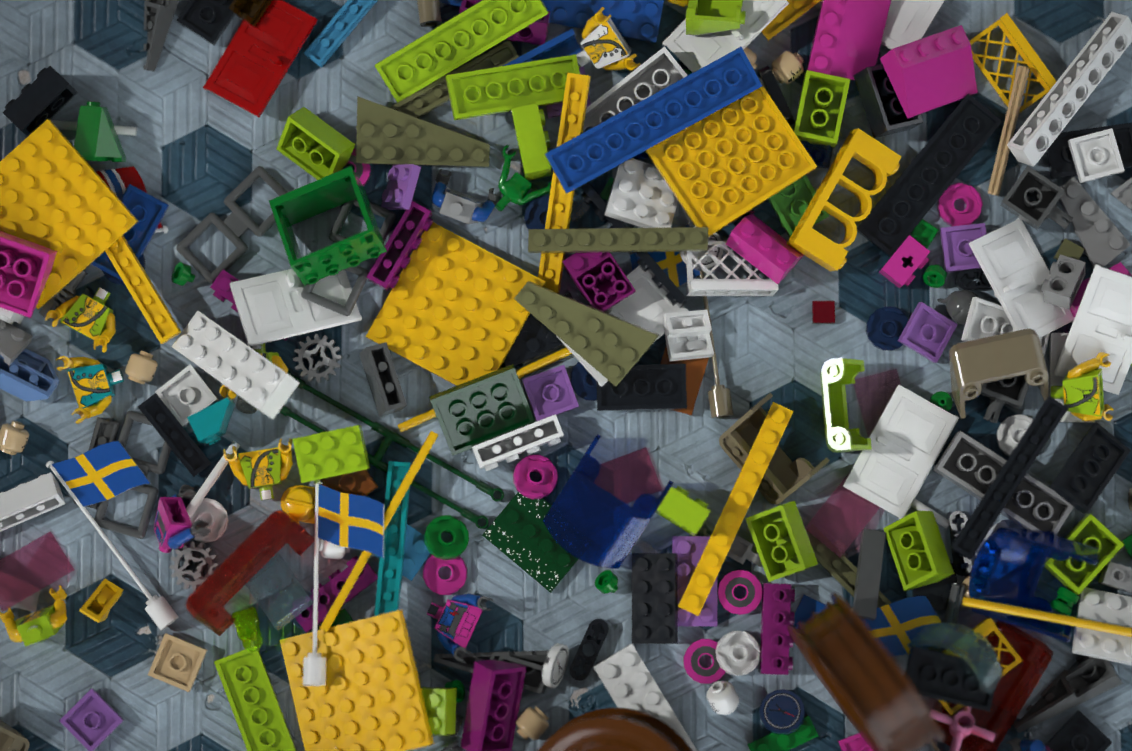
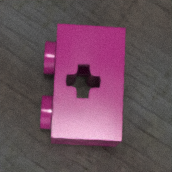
M909 235L879 273L899 289L903 285L908 287L916 277L913 275V272L917 268L922 269L930 260L926 257L930 251ZM909 259V266L904 268L902 266L904 263L903 261Z

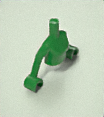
M506 145L502 152L505 160L498 188L503 197L495 205V208L500 212L509 202L521 206L545 194L550 196L551 182H549L547 187L526 195L533 186L522 175L515 172L506 181L509 175L511 160L516 155V151L512 155H508L505 152L508 150L509 145Z

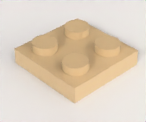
M165 633L148 676L191 692L208 650Z

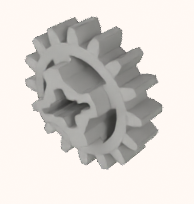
M315 334L314 340L307 336V343L304 344L300 341L299 344L302 348L294 350L299 354L298 357L293 358L294 362H299L295 369L303 370L300 374L301 377L309 375V382L316 378L317 382L321 383L322 377L329 381L328 375L331 373L336 376L337 374L334 369L341 368L337 360H341L342 356L336 354L340 351V348H333L335 341L331 340L328 343L326 335L323 336L322 340L318 334ZM317 344L315 349L307 350L310 346ZM327 347L332 353V359L326 355ZM321 352L320 356L323 358V361H318L315 364L313 356H318ZM303 358L307 359L310 363L309 371L304 365ZM325 366L329 367L326 371L318 373L319 369Z
M191 542V547L184 544L183 551L175 550L178 556L170 558L175 564L169 566V568L175 569V573L171 577L179 578L176 582L177 585L185 583L184 589L187 590L192 585L193 591H197L198 585L205 589L206 581L213 583L211 576L218 575L214 568L219 567V564L213 561L217 558V555H210L211 547L204 550V543H200L197 547L196 542ZM193 551L201 552L205 557L198 558ZM183 556H184V558H185L184 565H183L182 567H180L181 559H182ZM191 561L196 563L203 562L196 567L197 571L186 570L192 566ZM209 565L208 572L204 577L203 571L205 566ZM192 575L196 581H189L184 576Z

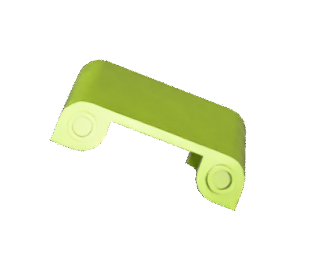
M689 0L686 11V35H701L740 29V24L745 25L746 11H742L743 0Z
M831 359L824 363L820 373L826 444L828 449L835 453L872 450L871 438L861 436L859 428L849 429L845 385L855 384V376L859 372L865 371L864 360Z

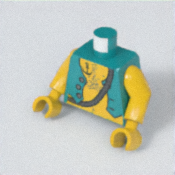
M60 356L56 358V360L64 362V367H57L58 371L68 367L71 368L67 370L79 407L71 415L79 414L81 416L75 423L80 424L85 418L102 414L112 402V397L116 395L113 385L124 382L122 371L119 369L108 372L106 365L101 364L98 360L87 357L68 358Z

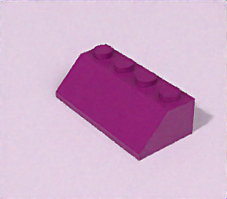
M498 660L475 661L461 748L467 751H512L526 666Z

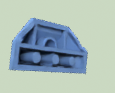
M26 348L10 366L4 362V357L0 355V389L26 402L48 399L59 384V379L50 360Z

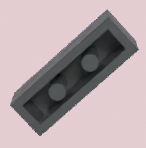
M387 343L366 347L359 356L379 417L400 412L407 404Z

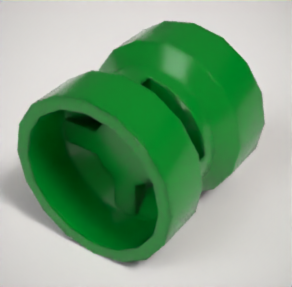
M1060 586L1057 591L1058 596L1052 600L1049 606L1062 615L1070 616L1072 606L1077 604L1080 597Z

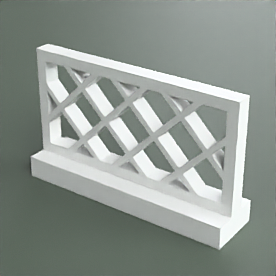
M708 241V247L711 248L708 251H703L705 254L699 260L691 254V251H686L688 283L686 296H773L779 290L778 284L770 278L761 279L756 274L757 268L753 271L744 263L745 259L741 260L732 252L733 250L729 249V246L726 245L727 241ZM714 247H721L727 254L719 260L711 250ZM707 255L716 263L711 271L701 263ZM728 255L738 263L732 271L722 263ZM696 266L707 274L703 279H693V269ZM720 266L728 276L725 279H718L712 272ZM740 266L750 274L746 279H740L734 274Z

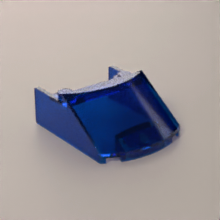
M597 434L546 514L543 523L552 535V538L575 558L596 567L619 569L674 482L670 480L658 498L651 494H642L636 499L632 507L593 483L600 472L599 462L590 456L601 438Z
M1000 527L988 537L976 555L970 574L969 597L1052 613V606L1049 601L1034 596L1046 558L1064 561L1071 557L1097 565L1098 549L1056 536L1054 532ZM971 607L972 612L1070 642V625Z

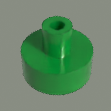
M182 262L175 266L171 277L172 282L180 286H184L187 281L192 283L195 279V275L191 273L190 265Z
M930 265L925 269L923 281L930 287L938 288L944 285L947 273L941 265Z
M943 391L936 392L929 400V402L947 412L953 404L951 396Z
M605 570L597 576L595 587L603 594L614 593L618 589V577L612 571Z
M459 680L448 681L444 688H456V703L462 702L465 697L464 685Z

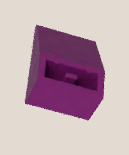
M610 252L575 253L562 261L565 270L589 304L596 309L605 312L636 292Z

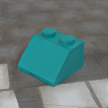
M227 397L187 417L199 442L213 445L222 440L221 436L226 434L236 405L234 400Z

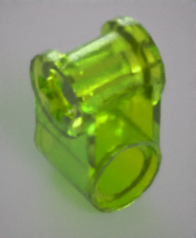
M252 606L233 612L232 617L237 635L242 641L245 650L249 652L259 650L263 644L255 607Z

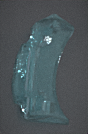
M936 623L926 626L907 645L910 648L912 645L925 649L931 647L940 649L942 647L954 652L971 667L979 681L981 691L984 693H992L1003 674L1002 666L999 664L995 654L996 651L989 641L980 633L961 624Z

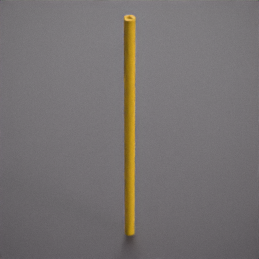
M565 347L516 370L518 378L524 377L572 355V353ZM431 409L398 424V427L402 433L437 416L434 409Z
M430 431L384 513V531L436 441L437 433ZM363 551L322 622L321 630L328 632L370 558L371 552Z
M963 597L962 600L963 606L1132 637V628L969 597Z

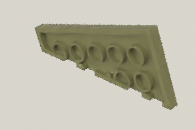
M528 281L514 298L615 386L623 380L660 336L655 332L645 330L638 325L628 323L616 316L582 304L575 299L565 297L531 281Z

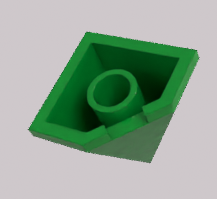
M87 101V106L80 105L74 148L87 161L126 162L125 153L107 107H100V102Z

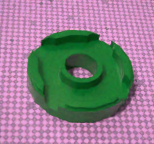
M441 515L433 519L426 527L424 542L428 551L436 558L453 560L459 557L466 549L469 542V533L461 520L451 515ZM447 532L451 534L452 542H444L441 539V533Z

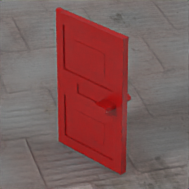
M272 0L255 27L242 21L203 89L209 90L259 118L318 21L317 18L283 0Z

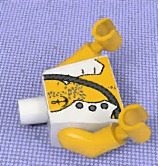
M601 7L587 21L582 31L583 39L580 44L584 50L576 55L579 65L583 67L592 61L597 69L634 70L641 65L633 61L637 55L632 54L629 56L631 49L611 20V15H603L602 11L605 8Z

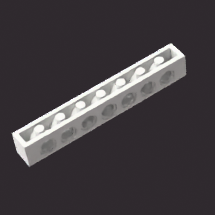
M1114 12L1109 14L1009 141L1007 146L1018 162L1032 167L1036 165L1131 44L1132 22L1128 16Z

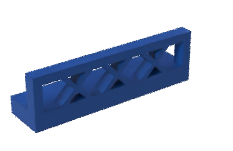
M570 29L503 66L577 55L582 52V49L575 38L573 29Z

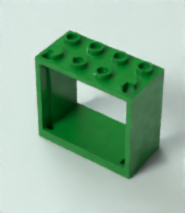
M351 166L269 200L290 266L304 286L315 284L320 279L336 275L346 268L355 267L365 260L376 258L382 253L387 252L365 188ZM357 198L368 230L302 257L292 225Z

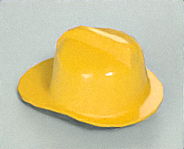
M293 485L287 488L281 497L283 513L293 520L315 524V488L304 485Z

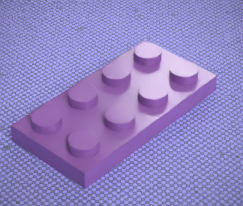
M672 536V553H677L678 605L710 536ZM717 578L699 616L678 607V626L717 627Z

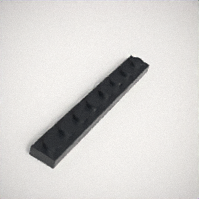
M588 182L578 187L582 192L581 198L587 205L592 204L596 208L594 213L602 222L606 220L610 225L609 228H626L620 220L604 215L607 204ZM628 252L630 255L634 253L639 259L637 264L644 272L648 270L653 276L651 280L658 289L662 287L667 292L665 297L673 306L677 304L681 308L687 303V298L648 252Z
M1051 396L1046 398L950 548L971 560L1065 415L1068 407Z

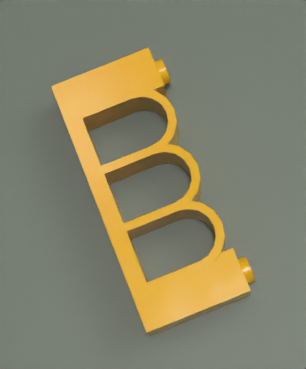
M861 129L851 130L787 244L830 272L840 270L847 260L845 257L848 251L844 248L851 245L857 235L855 222L865 219L870 214L872 208L870 196L882 191L886 185L887 176L894 175L899 169L900 163L898 162L902 156ZM852 157L873 172L875 183L871 190L868 191L842 175ZM836 184L847 189L858 198L860 209L855 217L849 216L827 202ZM822 210L843 224L845 236L841 243L833 242L812 228Z

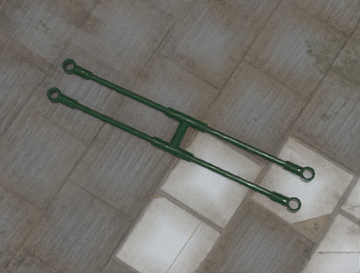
M288 370V375L299 382L298 388L307 390L385 436L374 456L367 453L369 464L385 473L388 472V464L383 462L382 458L392 441L404 448L408 447L419 453L421 448L410 443V440L376 421L369 420L307 385L305 381L291 374L290 370ZM284 405L279 411L282 415L293 418L317 433L327 432L290 411V408ZM428 453L427 459L475 485L477 489L491 496L494 501L500 502L504 498V492L501 489L493 488L481 480L477 481ZM412 481L411 486L461 513V516L475 523L478 528L485 529L488 526L489 520L487 517L479 516L466 508L463 509L416 481ZM495 491H500L502 493L500 499H495L493 497ZM480 518L486 520V525L483 527L478 525Z

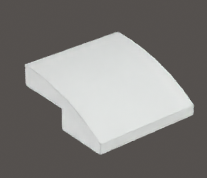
M707 309L664 314V330L669 361L709 358L714 355L709 334L712 329Z

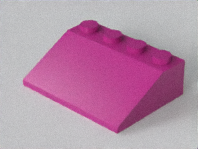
M823 0L807 70L855 80L853 75L867 67L875 66L891 0Z
M962 25L893 48L880 58L907 119L963 99L967 94L974 95L978 93L971 44Z
M0 231V307L31 318L51 273L57 251Z

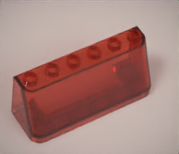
M282 510L274 511L187 598L186 609L196 620L221 636L236 621L224 605L286 543L297 554L301 555L314 542L315 538L291 514Z
M1001 618L994 622L996 627L1023 661L998 679L990 712L971 708L970 713L975 719L974 725L996 733L993 742L970 734L962 739L959 751H996L1053 658V651L1045 643ZM994 631L987 637L985 646L998 648L999 638ZM1002 643L1001 648L1007 649ZM978 648V654L974 660L980 662L981 648ZM985 649L983 662L996 664L997 650ZM1001 651L999 664L1009 665L1015 660L1010 652ZM946 701L951 709L957 705ZM942 706V713L949 715L945 708ZM935 720L944 738L942 742L951 747L953 736L949 732V725Z

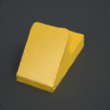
M104 579L81 607L80 612L100 623L107 619L110 609L121 597L124 590L109 580Z

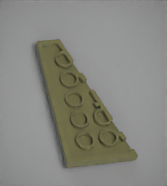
M357 96L356 163L489 167L490 144Z

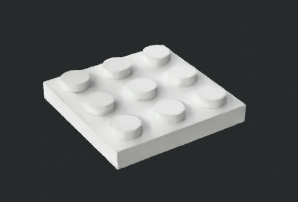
M631 158L618 165L604 215L642 228H671L678 200L656 166Z
M1087 587L1079 594L1080 599L1078 601L1076 618L1132 628V597ZM1075 627L1072 653L1132 665V637Z

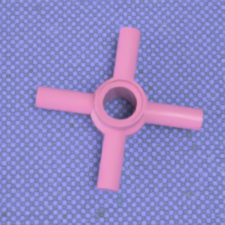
M963 706L961 711L953 716L932 708L930 709V714L935 720L949 725V732L953 736L950 751H959L962 739L970 734L993 742L996 733L974 725L975 719L970 713L972 707Z

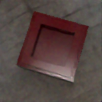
M812 301V324H835V301Z

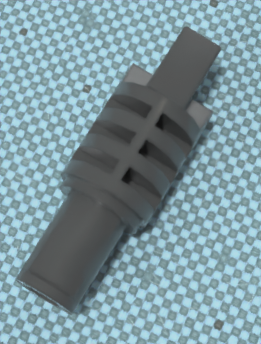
M83 270L50 299L39 311V314L45 318L48 311L55 310L62 303L71 299L76 294L77 286L88 273Z

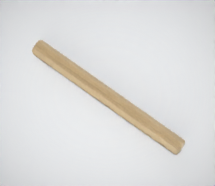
M1025 66L1017 67L988 188V194L998 196L1000 194L1010 152L1007 144L1014 136L1029 73V68Z

